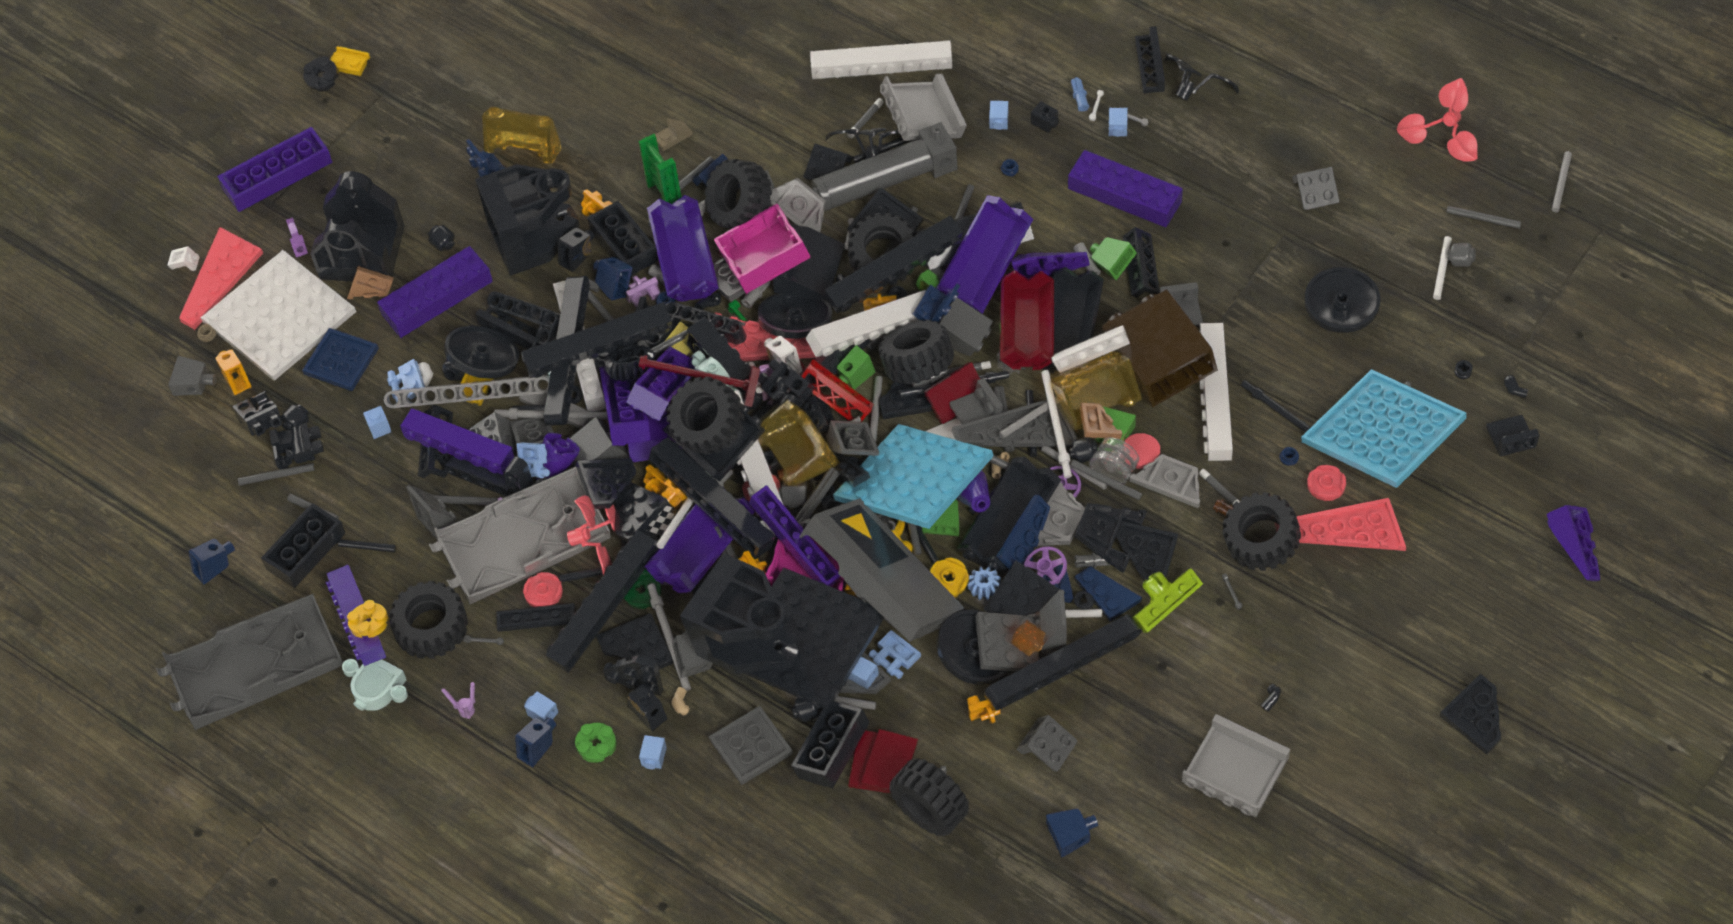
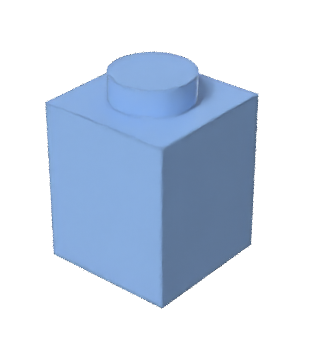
M990 101V129H1008V101Z
M1109 108V136H1127V108Z
M381 406L363 413L374 439L391 432Z
M860 657L848 679L868 689L879 674L877 665Z
M538 691L533 696H530L525 703L527 715L532 719L538 718L544 722L547 718L553 719L558 714L556 703Z
M644 736L639 755L641 766L647 769L662 768L667 748L664 738Z

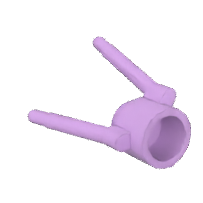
M471 683L470 698H462L459 702H456L446 689L443 688L442 692L453 704L454 708L458 709L459 714L464 718L470 719L475 712L473 705L475 703V683Z

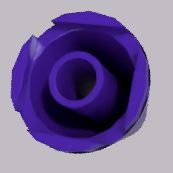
M547 433L542 443L545 444L547 451V463H544L543 467L550 471L549 476L545 477L546 479L565 472L579 455L580 451L579 446L569 438L564 440L561 438L562 435L557 433Z
M982 470L956 498L976 512H983L990 505L987 478Z

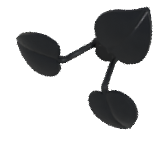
M1166 54L1164 61H1174L1181 71H1184L1182 81L1175 95L1188 101L1191 94H1195L1210 78L1228 83L1238 94L1239 88L1233 81L1215 73H1211L1199 85L1193 88L1195 84L1189 81L1191 74L1194 73L1199 77L1202 75L1180 58Z
M873 128L856 132L857 129H841L828 133L825 139L827 140L831 136L841 133L853 134L863 151V155H866V159L882 152L883 138L891 134L901 133H899L898 129L886 131V128ZM881 131H886L878 134L879 143L877 148V145H873L872 137ZM858 135H869L870 146L866 147L867 150H865Z

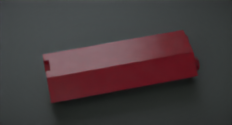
M1014 270L1001 278L1000 360L1015 370H1021V367H1032V370H1041L1053 362L1052 357L1054 356V280L1043 271L1027 279Z

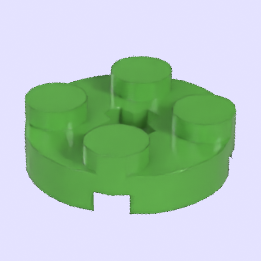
M602 723L584 724L576 736L575 745L578 753L584 760L597 763L604 761V758L614 753L616 738L610 726ZM594 739H598L599 741H601V743H597L596 746H593L592 741Z

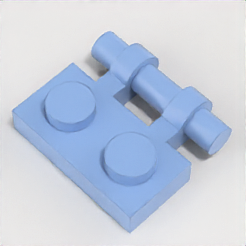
M414 359L398 367V375H395L394 371L387 373V381L392 390L425 387L418 363ZM403 383L404 387L399 388L398 384ZM413 392L408 394L410 400L416 397V394ZM392 394L393 399H395L397 403L398 397L395 394Z
M517 443L518 457L527 462L531 477L544 478L549 476L550 471L543 467V464L547 463L545 444Z
M892 630L878 642V647L881 651L878 653L873 649L869 653V656L878 666H883L888 674L894 675L898 679L903 676V672L899 670L901 666L908 670L921 657V653ZM888 655L894 659L892 663L885 659Z

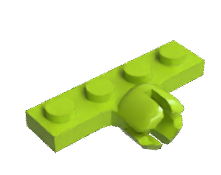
M1192 568L1184 572L1172 584L1168 582L1162 572L1152 574L1148 577L1149 580H1145L1142 584L1151 601L1133 619L1144 633H1148L1202 586V581Z

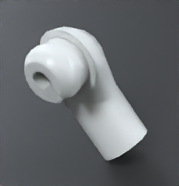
M421 362L418 366L424 385L428 387L433 377V372L429 364Z

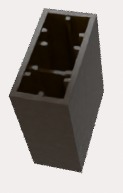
M1167 289L1157 295L1151 294L1146 296L1138 306L1125 313L1114 314L1106 324L1102 325L1104 333L1122 325L1125 328L1130 344L1111 352L1152 408L1218 371L1212 347Z

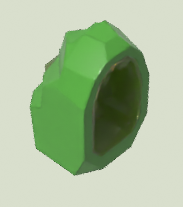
M928 269L920 274L916 285L921 292L926 290L930 284L937 288L940 281L938 276Z

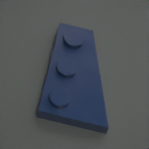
M1091 566L1074 577V580L1083 591L1093 595L1094 604L1099 609H1102V613L1110 622L1142 602V597Z

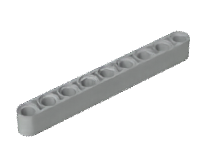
M544 375L539 378L521 377L398 389L385 394L384 403L389 408L543 394L548 392V387L547 389H541L539 381L544 379L548 382L549 386L550 377ZM522 381H526L529 384L528 391H523L520 388ZM503 383L510 385L511 390L509 393L502 391L501 386ZM484 385L491 387L492 392L490 395L484 394ZM465 387L472 388L473 395L471 397L464 394ZM446 389H452L454 391V397L452 399L446 396ZM429 390L435 393L436 397L434 400L427 398ZM410 392L416 394L417 400L415 402H411L408 399ZM391 394H395L398 397L397 404L390 402L389 397Z

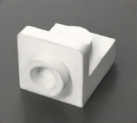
M189 247L171 251L167 266L171 269L187 266L191 271H195L199 255Z

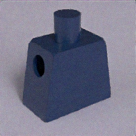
M614 257L595 261L593 265L594 269L597 270L595 282L611 301L626 298L632 267Z
M212 539L189 550L192 573L203 585L228 567L227 555L235 551L233 544L228 541L221 545L216 539Z
M534 718L515 735L517 758L532 768L552 745V730L556 727L553 719L547 718L543 722L538 718Z
M1079 809L1046 815V825L1061 857L1087 844L1090 841L1089 830L1098 827L1095 815L1083 818Z

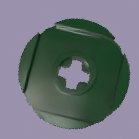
M644 570L624 597L626 603L637 609L651 608V596L647 586L655 584L660 596V582L656 581L648 570ZM641 585H644V588L646 589V591L643 593H639V591L636 590L637 588H640Z

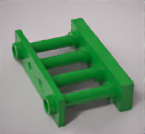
M652 134L638 141L646 184L648 188L656 185L661 192L662 200L673 204L681 198L676 163L673 158L666 161L659 154L656 135Z

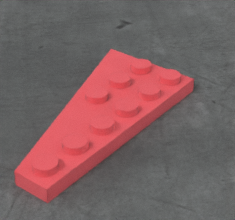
M220 227L179 317L181 323L195 330L202 322L201 317L226 296L263 254L262 249Z
M731 316L732 319L738 320V317ZM738 320L746 323L743 328L747 338L738 345L728 342L731 348H735L739 352L740 358L743 361L769 360L764 342L768 338L775 339L778 336L765 331L759 322ZM784 338L796 347L799 359L817 358L806 338Z
M1389 498L1296 516L1301 531L1300 543L1406 551V545ZM1275 523V528L1278 532L1280 525Z

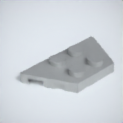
M798 178L771 189L772 195L770 200H772V205L778 204L783 213L798 226H806L818 232L821 231L826 200Z
M1162 454L1154 462L1145 465L1142 471L1130 476V482L1196 508L1200 506L1197 467Z
M1060 482L1047 503L1051 508L1044 528L1040 530L1038 546L1070 545L1085 510L1083 505L1077 502L1071 492L1069 493Z

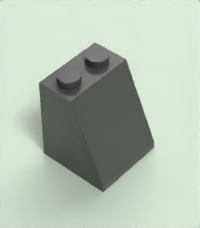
M956 298L954 302H951L949 312L946 316L942 317L939 323L948 331L953 350L971 356L975 351L978 353L984 343L981 341L990 334L992 329L989 327L993 321L959 298Z
M597 417L569 438L580 448L579 455L572 462V468L576 467L577 461L630 458V454L624 445L612 446L609 425Z

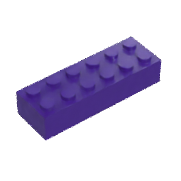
M310 127L217 177L222 190L236 210L240 212L331 164L332 159L328 148L314 129Z
M1086 150L1083 151L1068 175L1069 190L1163 227L1168 226L1182 202L1183 188Z
M468 246L377 303L381 315L398 336L402 338L490 284L493 280L490 269L475 251Z
M671 346L656 360L685 368H695L692 365V358ZM649 368L634 384L626 402L632 408L646 413L651 419L660 421L668 412V405L672 404L671 398L673 395L676 396L678 393L677 389L680 386H686L685 383L689 380L694 382L695 378Z
M601 367L600 375L612 446H623L636 442L643 443L651 440L647 414L632 408L626 402L634 384L640 378L630 380V382L628 380L623 382L621 380L615 381V379H611L608 376L605 367Z

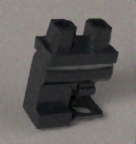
M774 358L769 364L773 373L770 376L764 372L761 373L758 382L762 385L761 389L776 402L780 401L782 408L792 415L802 401L794 395L787 394L786 391L791 389L797 396L806 400L816 387L789 365Z
M266 391L251 397V402L246 399L232 406L238 421L245 426L251 436H260L265 433L266 429L270 427L277 428L282 425L278 408L272 400L269 401ZM248 406V408L240 410V408Z
M304 423L301 426L292 427L290 430L278 432L275 429L269 431L274 460L280 470L286 469L291 465L293 459L296 463L300 464L308 460H316L315 454L324 452L321 440L312 441L322 438L319 426L308 428L307 423Z

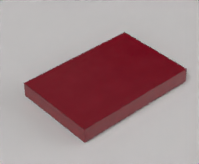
M968 362L924 391L940 424H945L956 416L949 406L950 402L975 392L977 380H980L972 362Z
M879 729L861 785L890 792L891 780L909 760L913 759L918 739Z
M865 731L856 746L848 784L850 788L889 793L861 785L878 732Z

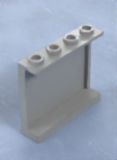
M936 74L933 82L891 84L888 76H885L883 83L880 85V92L884 96L886 105L889 107L892 118L895 120L898 131L901 133L904 141L918 140V130L942 122L951 138L962 137L967 125L942 74Z
M1216 714L1212 720V727L1187 771H1183L1182 782L1190 788L1203 791L1208 797H1215L1221 800L1227 806H1234L1240 809L1246 815L1257 817L1289 759L1290 749Z

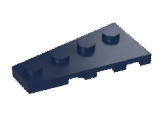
M1040 495L1032 497L997 554V557L1009 570L1016 560L1024 565L1025 560L1033 552L1034 547L1038 546L1040 530H1043L1051 508Z

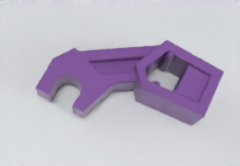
M287 219L286 221L292 236L290 241L295 256L299 257L308 254L302 235L299 236L294 219Z

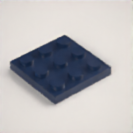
M329 328L302 371L304 375L353 391L379 347L378 344Z

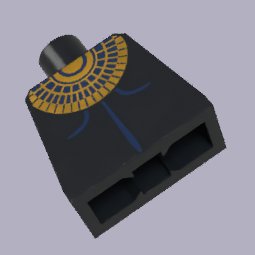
M574 228L557 240L558 264L573 273L590 255L591 241L595 238L594 233L591 230L584 232L579 228Z
M641 684L627 696L628 707L651 731H654L668 720L661 701L645 684Z

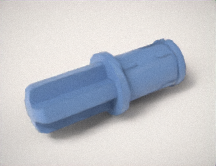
M1076 77L1071 80L1074 92L1073 98L1076 99L1078 110L1086 111L1089 109L1086 99L1087 92L1083 88L1081 79Z

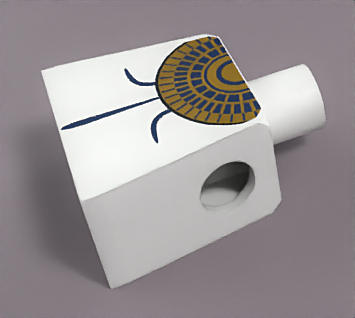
M778 336L775 339L768 338L764 342L770 362L775 358L789 365L798 374L802 371L797 349L786 339Z

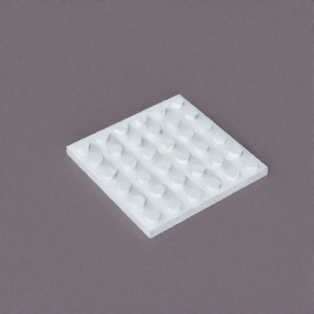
M282 250L205 313L201 319L205 324L211 325L220 337L275 381L319 344L329 328L334 330L356 312V309Z

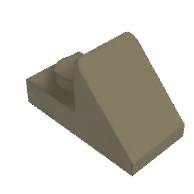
M668 118V128L655 134L658 146L665 151L693 135V132L683 121Z

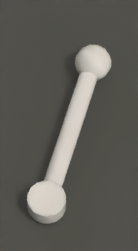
M1103 90L1097 91V100L1093 112L1089 115L1090 121L1096 120V111L1100 98L1104 95Z

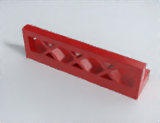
M814 359L801 375L803 378L808 373L816 378V384L812 385L817 387V389L812 393L849 421L855 419L851 415V409H858L863 413L860 417V422L872 410L874 405L872 402ZM820 387H829L832 395H823ZM835 398H844L847 406H838Z

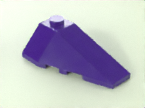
M1087 252L1027 253L1018 255L1011 260L1014 270L1027 279L1040 271L1051 277L1052 272L1063 267L1072 271L1090 265Z
M1565 505L1547 513L1549 528L1586 580L1599 581L1598 560L1593 555V549L1596 546L1595 542L1591 541L1590 533L1593 532V526L1587 508Z

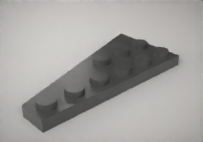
M1047 400L952 427L955 440L979 447H1058L1050 410L1039 415L1004 439L999 435L1000 431L1046 403ZM1058 403L1056 406L1065 447H1073L1072 443L1077 437L1060 403Z

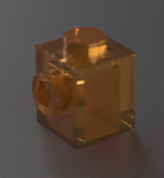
M1026 620L1015 630L1010 643L1030 656L1035 651L1039 652L1042 649L1046 633Z

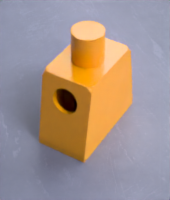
M233 350L221 351L215 359L234 395L250 388L251 384L243 366ZM234 372L238 373L239 375L236 379H234L232 376V373Z

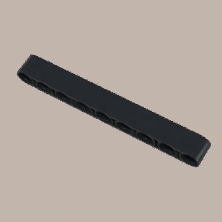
M572 276L566 279L556 339L583 330L590 288L587 276ZM568 365L556 372L551 371L544 410V422L547 426L566 425L568 422L577 365Z
M1127 614L990 685L984 691V695L995 710H1001L1136 639L1141 634L1142 629L1132 616Z

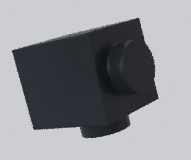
M1042 101L1031 111V124L1047 133L1059 123L1058 110Z

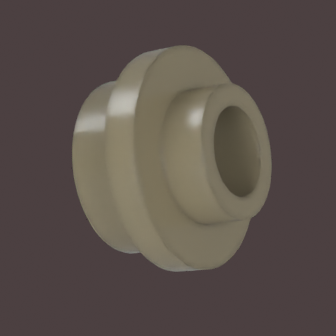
M204 324L199 327L197 336L199 340L209 342L215 338L216 330L211 325Z

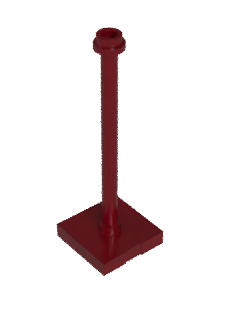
M647 355L640 357L638 367L644 370L646 366L695 378L702 377L704 379L705 377H711L726 385L743 388L746 391L743 403L745 406L752 407L760 373L759 367L751 366L749 380L745 379L744 381L649 360Z

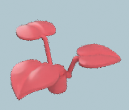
M1462 78L1446 84L1439 92L1440 103L1444 107H1449V111L1444 114L1443 118L1425 125V119L1422 115L1410 114L1404 117L1397 126V132L1406 141L1417 144L1426 138V128L1444 122L1445 125L1454 127L1452 133L1454 138L1447 143L1449 153L1461 161H1475L1478 159V145L1475 136L1468 131H1461L1456 135L1457 123L1461 120L1460 112L1468 104V91Z
M580 496L574 502L581 509L587 523L579 528L568 531V541L571 546L582 544V547L596 546L604 576L607 567L612 565L609 553L605 546L602 547L600 543L588 542V540L591 538L590 531L607 524H611L613 531L616 532V510L614 505L609 509H605L608 520L595 525V509L590 497Z

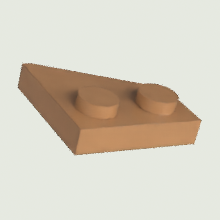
M358 266L347 299L364 296V298L388 296L393 277Z
M1081 403L1080 412L1085 437L1121 439L1122 431L1114 427L1112 418L1105 413V409L1101 404Z

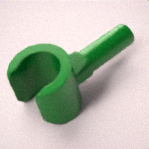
M737 300L728 304V311L731 314L735 313L740 320L747 322V319L738 310L740 303Z

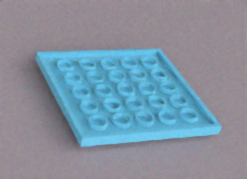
M1371 369L1301 438L1302 443L1397 488L1466 419V412Z
M898 424L877 447L879 456L869 455L860 465L869 473L870 478L856 487L845 481L833 494L835 501L848 503L861 498L864 504L875 513L929 529L992 459L993 452L986 448Z

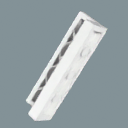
M1122 325L1054 354L1052 360L1058 371L1062 373L1126 346L1130 342Z

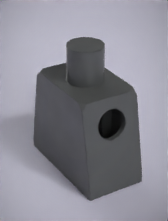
M178 356L168 386L174 396L201 395L206 385L216 384L217 378L216 374H209L204 362Z
M676 635L672 647L680 677H688L709 670L713 663L696 655L689 636Z

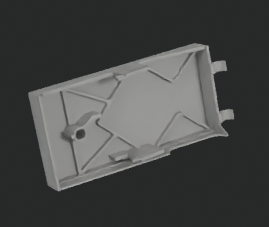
M574 467L489 504L481 512L442 529L434 528L438 541L434 544H429L432 552L443 550L456 576L452 580H447L449 586L452 588L461 586L469 604H472L593 547H582V544L571 546L567 537L568 531L579 528L587 523L581 509L574 502L578 497L586 496L577 468ZM595 509V525L605 522L599 509ZM605 525L590 531L591 538L588 542L601 543L610 539L608 526Z

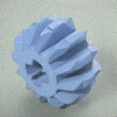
M980 566L979 571L973 570L972 575L969 576L968 589L973 597L978 595L979 600L982 597H986L989 600L990 595L993 596L999 587L1001 578L997 576L996 570L990 572L989 567L983 570Z

